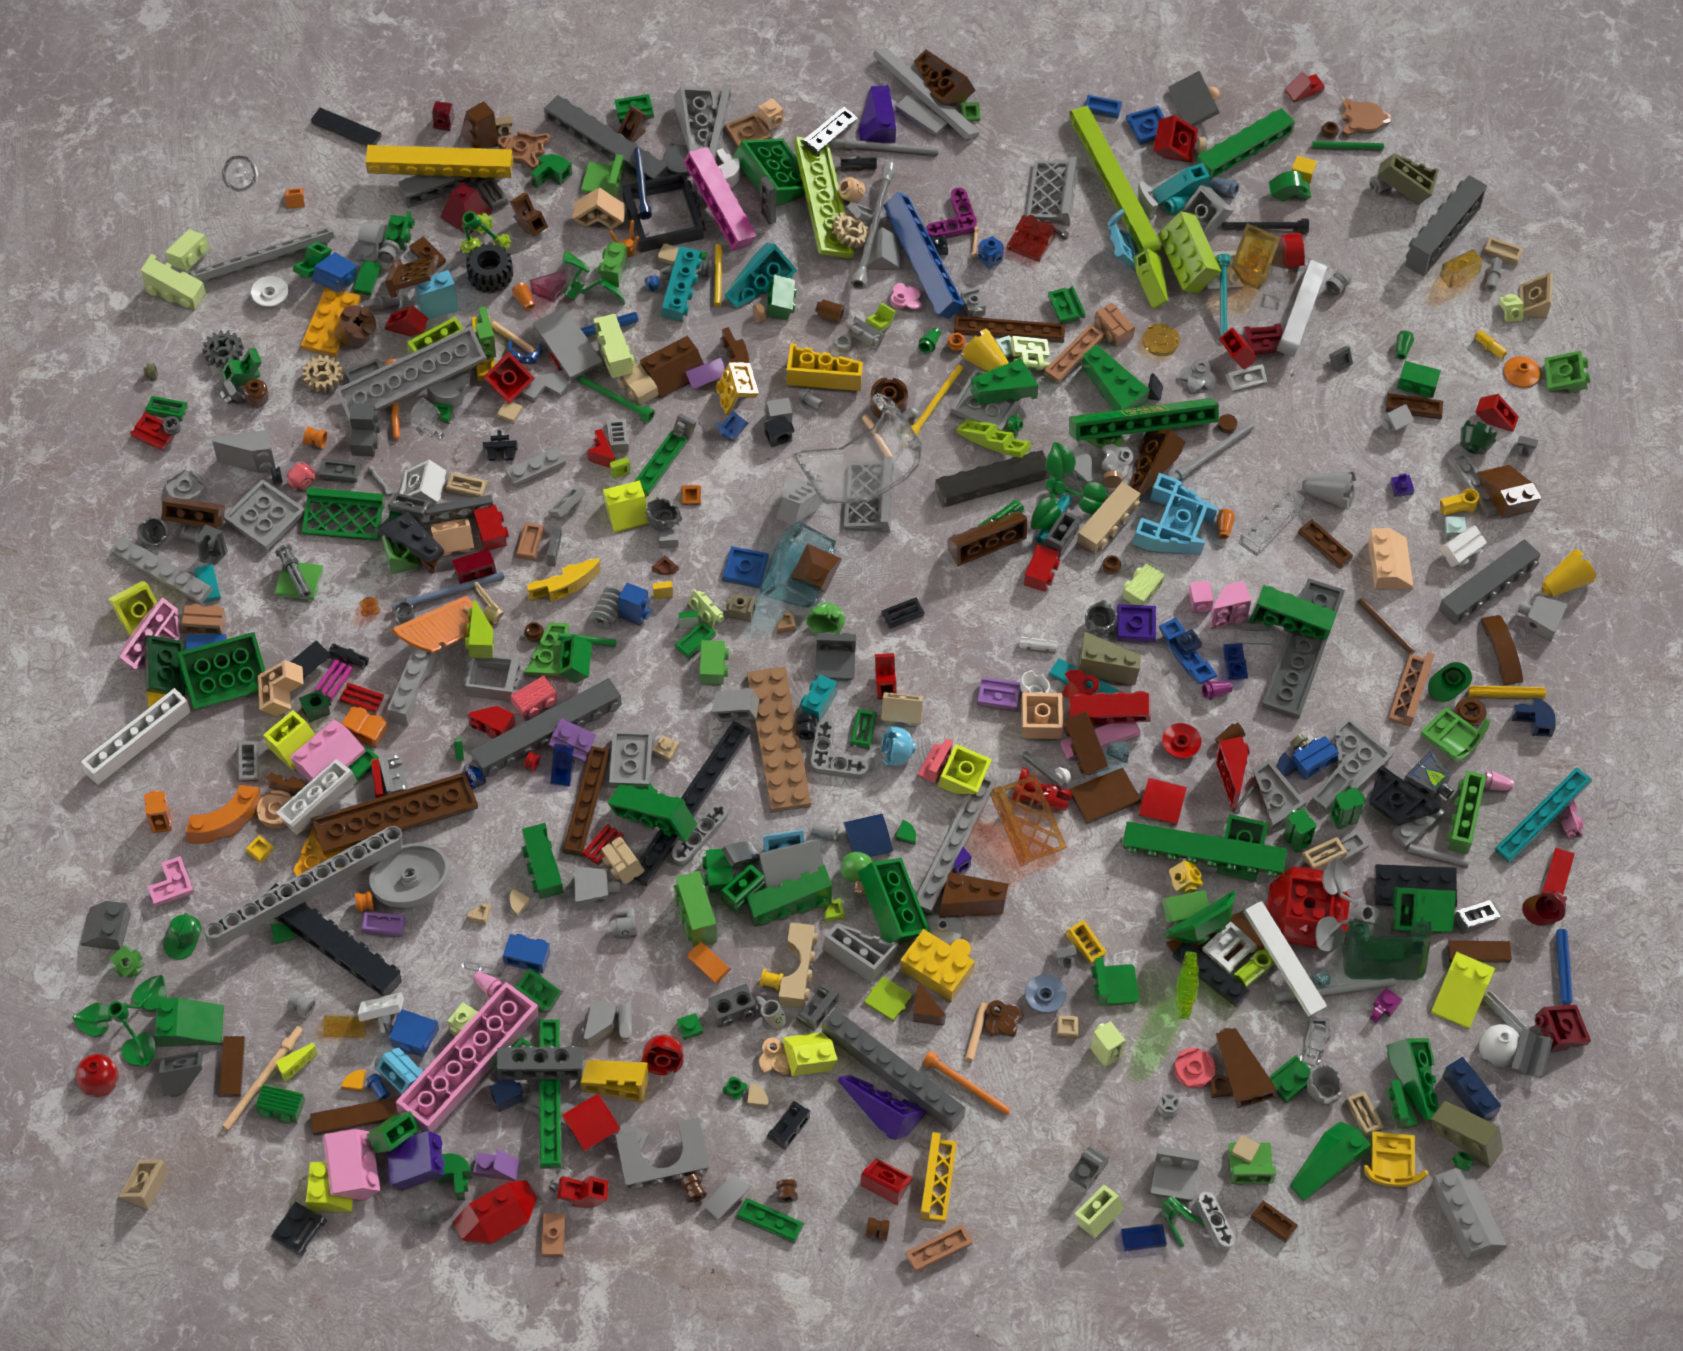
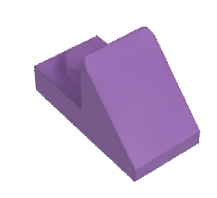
M497 1150L496 1155L477 1152L473 1173L475 1176L516 1181L520 1160L501 1150Z

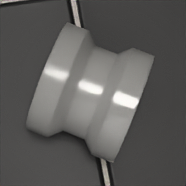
M385 240L378 252V256L385 262L393 263L396 259V254L400 251V247L394 241Z
M1172 1093L1163 1094L1158 1104L1160 1116L1166 1119L1175 1117L1180 1106L1179 1098Z

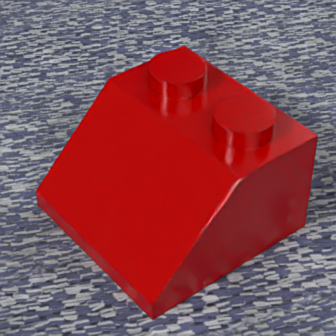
M1176 115L1160 118L1153 152L1165 159L1191 163L1193 161L1198 129Z

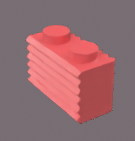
M545 676L540 677L510 695L511 703L524 720L535 717L540 710L552 707L557 701L556 690H554Z

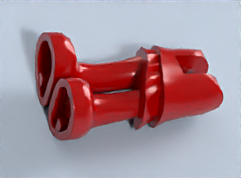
M1023 767L1013 793L1012 802L1030 801L1037 803V807L1043 806V808L1066 811L1069 806L1066 801L1071 799L1072 792L1067 789H1061L1053 783L1048 785L1032 780L1029 777V770ZM1025 789L1032 790V791H1036V792L1043 793V794H1042V795H1039V794H1036V793L1029 792V791H1027V790H1025Z

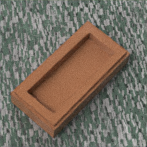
M525 522L516 558L536 560L544 532L543 525Z

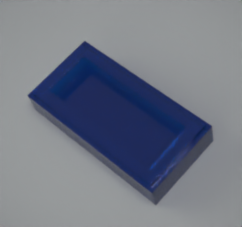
M1163 1224L1123 1228L1120 1230L1124 1252L1166 1247L1167 1245Z

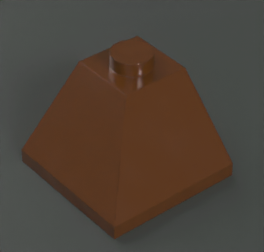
M807 543L790 578L826 593L842 558Z

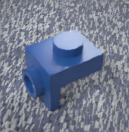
M732 411L722 425L717 423L716 426L720 429L718 433L725 439L730 437L735 441L749 423Z

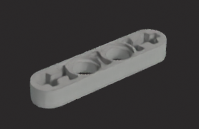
M716 803L712 805L697 822V826L688 838V840L690 838H697L699 840L697 845H690L687 840L686 843L680 841L672 850V860L676 865H686L727 820L728 810L724 804ZM715 811L718 812V813H719L720 811H722V815L718 814V815L715 817ZM703 824H710L712 826L709 831H703L700 827ZM684 852V858H677V854L681 855Z

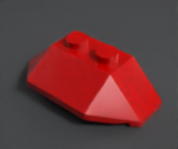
M527 1180L506 1182L469 1203L452 1221V1224L462 1241L493 1244L529 1223L537 1196Z

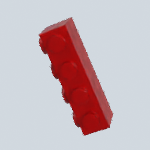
M1135 691L1134 693L1127 694L1125 692H1115L1114 694L1095 693L1094 695L1080 693L1070 696V717L1087 711L1092 724L1151 722V699L1149 692L1146 693L1145 691Z

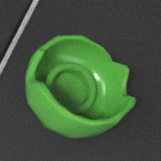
M851 852L845 855L840 863L841 874L847 881H861L858 871L873 861L865 853Z

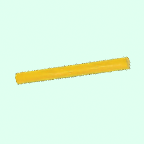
M716 244L714 306L720 307L722 245Z

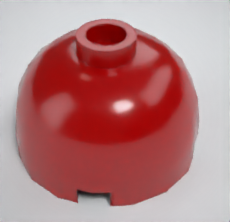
M661 1034L651 1037L644 1045L642 1062L647 1063L648 1071L656 1075H668L667 1072L673 1070L676 1073L682 1068L684 1062L682 1045L676 1038L670 1035Z
M92 1054L80 1061L76 1068L75 1077L78 1087L84 1094L101 1097L114 1090L117 1079H119V1073L116 1064L110 1057L104 1054Z

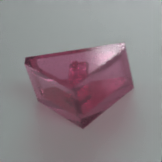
M565 270L529 280L531 293L555 303L567 284Z

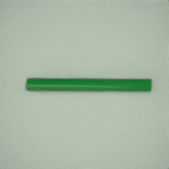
M1312 141V148L1384 150V143Z

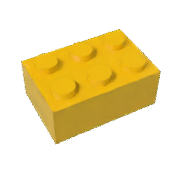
M924 929L900 961V971L950 1002L953 1001L972 975L975 966L973 959Z

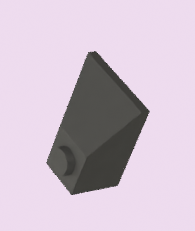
M203 1051L160 1059L159 1075L164 1096L177 1097L186 1092L202 1070Z

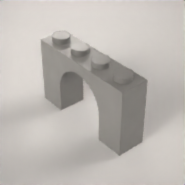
M699 1117L678 1121L682 1154L674 1165L667 1168L653 1167L644 1160L640 1150L637 1131L615 1135L625 1187L630 1186L632 1190L643 1187V1183L651 1182L652 1185L664 1183V1179L672 1177V1180L685 1178L684 1174L687 1173L705 1174V1170L709 1169L710 1166Z

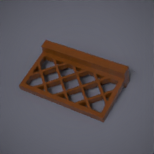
M438 255L402 264L401 258L394 260L385 279L390 298L398 297L400 290L403 288L431 281L439 261Z

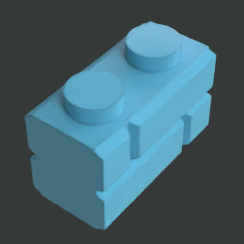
M399 1047L383 1054L376 1067L402 1095L423 1073V1070L407 1054H404Z

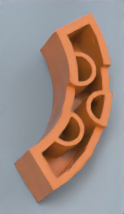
M239 785L233 798L222 808L202 815L190 814L185 831L188 842L191 844L213 843L216 839L225 836L230 837L240 831L241 827L256 814L257 804L262 797L259 787Z

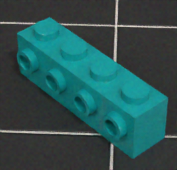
M679 246L660 317L682 322L683 316L688 315L690 305H687V301L692 300L694 290L691 287L692 284L696 285L698 274H695L696 269L700 270L702 259L699 258L700 251Z

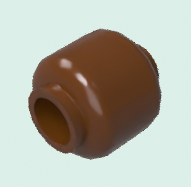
M253 379L245 384L243 392L245 400L250 406L260 407L267 403L269 392L264 381Z

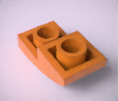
M701 941L686 955L716 984L731 970Z

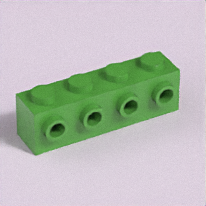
M1467 770L1464 779L1459 780L1457 790L1460 791V796L1456 795L1453 806L1457 810L1456 813H1452L1450 820L1453 829L1448 831L1446 839L1447 842H1450L1448 850L1464 854L1469 853L1486 779L1484 774Z

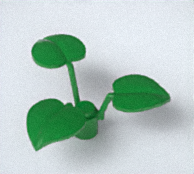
M569 251L564 252L563 263L578 267L573 280L563 291L567 297L575 301L580 293L584 295L586 291L599 284L617 295L625 305V298L621 291L604 279L602 281L597 280L584 289V284L578 278L582 270L589 273L590 268L585 262Z
M1053 442L1046 459V470L1051 476H1054V478H1050L1046 482V490L1052 499L1044 498L1036 505L1031 518L1032 529L1050 530L1058 520L1062 512L1056 507L1058 501L1055 494L1061 495L1064 492H1068L1082 497L1079 501V508L1088 514H1095L1108 499L1106 489L1097 482L1088 483L1083 489V494L1066 488L1065 483L1060 479L1064 478V473L1069 474L1073 472L1076 461L1071 450L1057 442Z
M162 975L151 977L136 987L132 999L139 1005H132L126 1002L122 1004L120 1001H114L109 1006H106L104 1003H93L81 1012L73 1015L72 1018L81 1031L94 1037L105 1034L109 1029L108 1022H111L113 1019L116 1022H122L133 1038L123 1044L121 1051L124 1060L131 1065L145 1067L155 1056L156 1042L148 1032H142L136 1037L126 1022L129 1017L128 1008L141 1009L144 1006L148 1011L156 1010L158 998H167L164 977Z

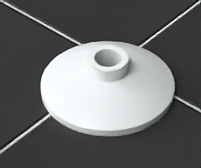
M266 276L253 284L251 295L257 304L264 307H273L281 304L287 298L288 286L279 277Z

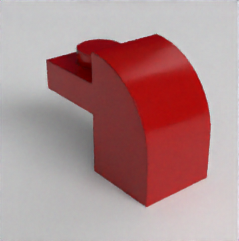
M1301 233L1283 234L1282 237H1278V244L1283 249L1284 265L1286 267L1305 266V250Z
M894 653L875 654L877 700H882L884 692L897 694Z
M562 1176L559 1178L557 1199L572 1202V1206L580 1208L600 1206L607 1201L609 1181L589 1176L583 1181Z

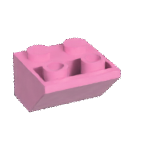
M1244 581L1225 585L1213 605L1209 624L1210 629L1216 627L1223 628L1233 623L1240 624L1247 620L1251 597Z

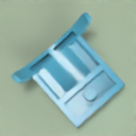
M1121 209L1108 221V229L1111 235L1110 240L1115 246L1114 254L1118 260L1121 259L1127 268L1130 267L1136 272L1134 256L1137 253L1133 239L1129 232L1118 229L1116 225L1118 219L1124 214V211Z

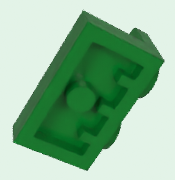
M407 211L406 216L390 215L384 241L391 240L396 242L400 250H406L407 243L411 242L410 230L414 229L415 219L412 218L411 211Z

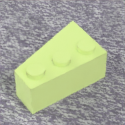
M616 314L594 318L599 351L611 377L615 378L633 373L632 366L635 365L634 356L630 353L629 346L626 345V340L622 334Z

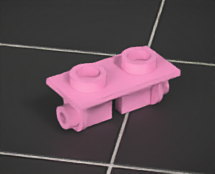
M1575 800L1559 814L1560 819L1568 818L1561 821L1565 835L1569 838L1574 837L1577 832L1583 836L1581 829L1584 828L1581 817L1576 816L1575 811H1578Z

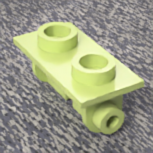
M694 589L688 604L695 611H698V615L713 629L716 621L720 623L724 620V613L716 605L711 607L713 602L706 596L705 592H697Z

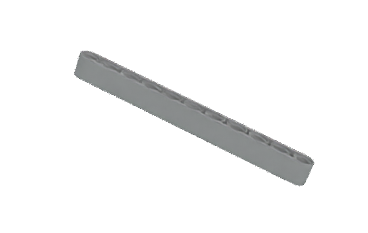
M396 826L388 827L210 922L205 927L207 945L211 948H219L398 852L403 845L401 829Z

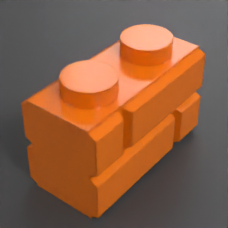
M154 790L144 795L145 813L151 831L153 833H160L172 830L171 811L165 792Z

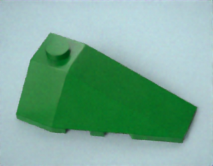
M1406 1038L1386 1045L1388 1059L1391 1061L1392 1067L1425 1121H1432L1431 1118L1439 1107L1438 1096L1433 1091L1436 1076L1432 1075L1431 1066L1435 1064L1429 1038Z
M1341 1121L1322 1135L1290 1183V1187L1304 1202L1366 1156L1371 1144L1357 1128Z

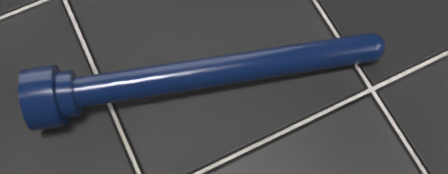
M636 147L634 149L640 200L637 214L639 219L648 220L652 217V209L647 204L641 149Z

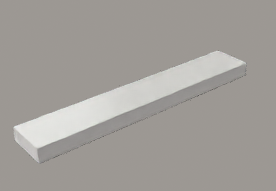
M1261 901L1245 909L1243 913L1307 1016L1310 1017L1327 1007L1326 1003L1263 902Z

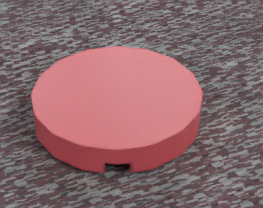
M1199 1048L1185 1049L1179 1053L1175 1060V1076L1181 1084L1188 1088H1203L1210 1084L1215 1076V1061L1205 1050L1202 1051Z

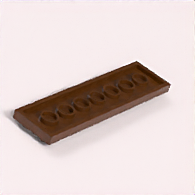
M463 772L311 818V823L322 852L326 855L350 848L388 827L396 826L403 832L478 809V803L467 776Z

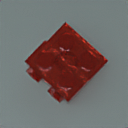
M1023 215L1015 227V233L1007 244V249L1040 263L1055 238L1056 228L1048 221L1044 223L1038 221L1033 215Z

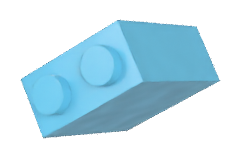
M449 270L434 274L431 281L414 285L418 310L427 316L428 320L458 311L455 283Z

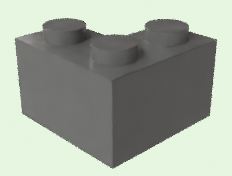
M352 403L350 412L352 428L350 438L351 455L374 456L375 449L379 448L377 433H381L379 412L376 411L375 404Z

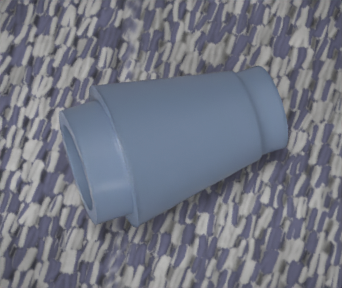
M1216 177L1211 184L1212 188L1228 197H1235L1240 186L1239 183H1236V180Z

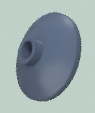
M1047 974L1038 975L1028 982L1025 989V998L1034 1010L1041 1013H1051L1060 1009L1065 1003L1066 988L1062 981L1055 976ZM1042 995H1048L1049 998L1044 999L1042 998Z

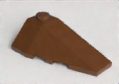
M927 49L914 60L933 97L943 104L963 103L976 91L967 76Z

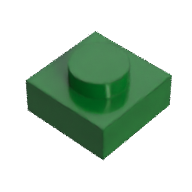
M696 1013L677 1019V1025L683 1040L703 1034V1029Z

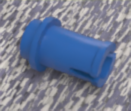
M375 1073L366 1079L367 1086L371 1087L378 1100L387 1099L390 1096V1092L381 1081L382 1077Z

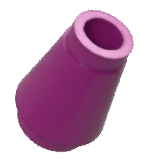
M1207 681L1202 684V695L1205 699L1213 700L1231 693L1232 684L1230 681Z

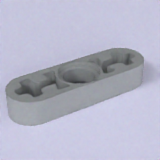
M1203 1192L1195 1201L1196 1209L1215 1247L1220 1251H1228L1235 1243V1236L1215 1196L1209 1192ZM1210 1218H1217L1220 1226L1213 1225Z

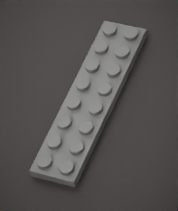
M469 326L337 388L336 391L350 421L352 403L375 404L376 411H379L486 361L487 358L473 327Z

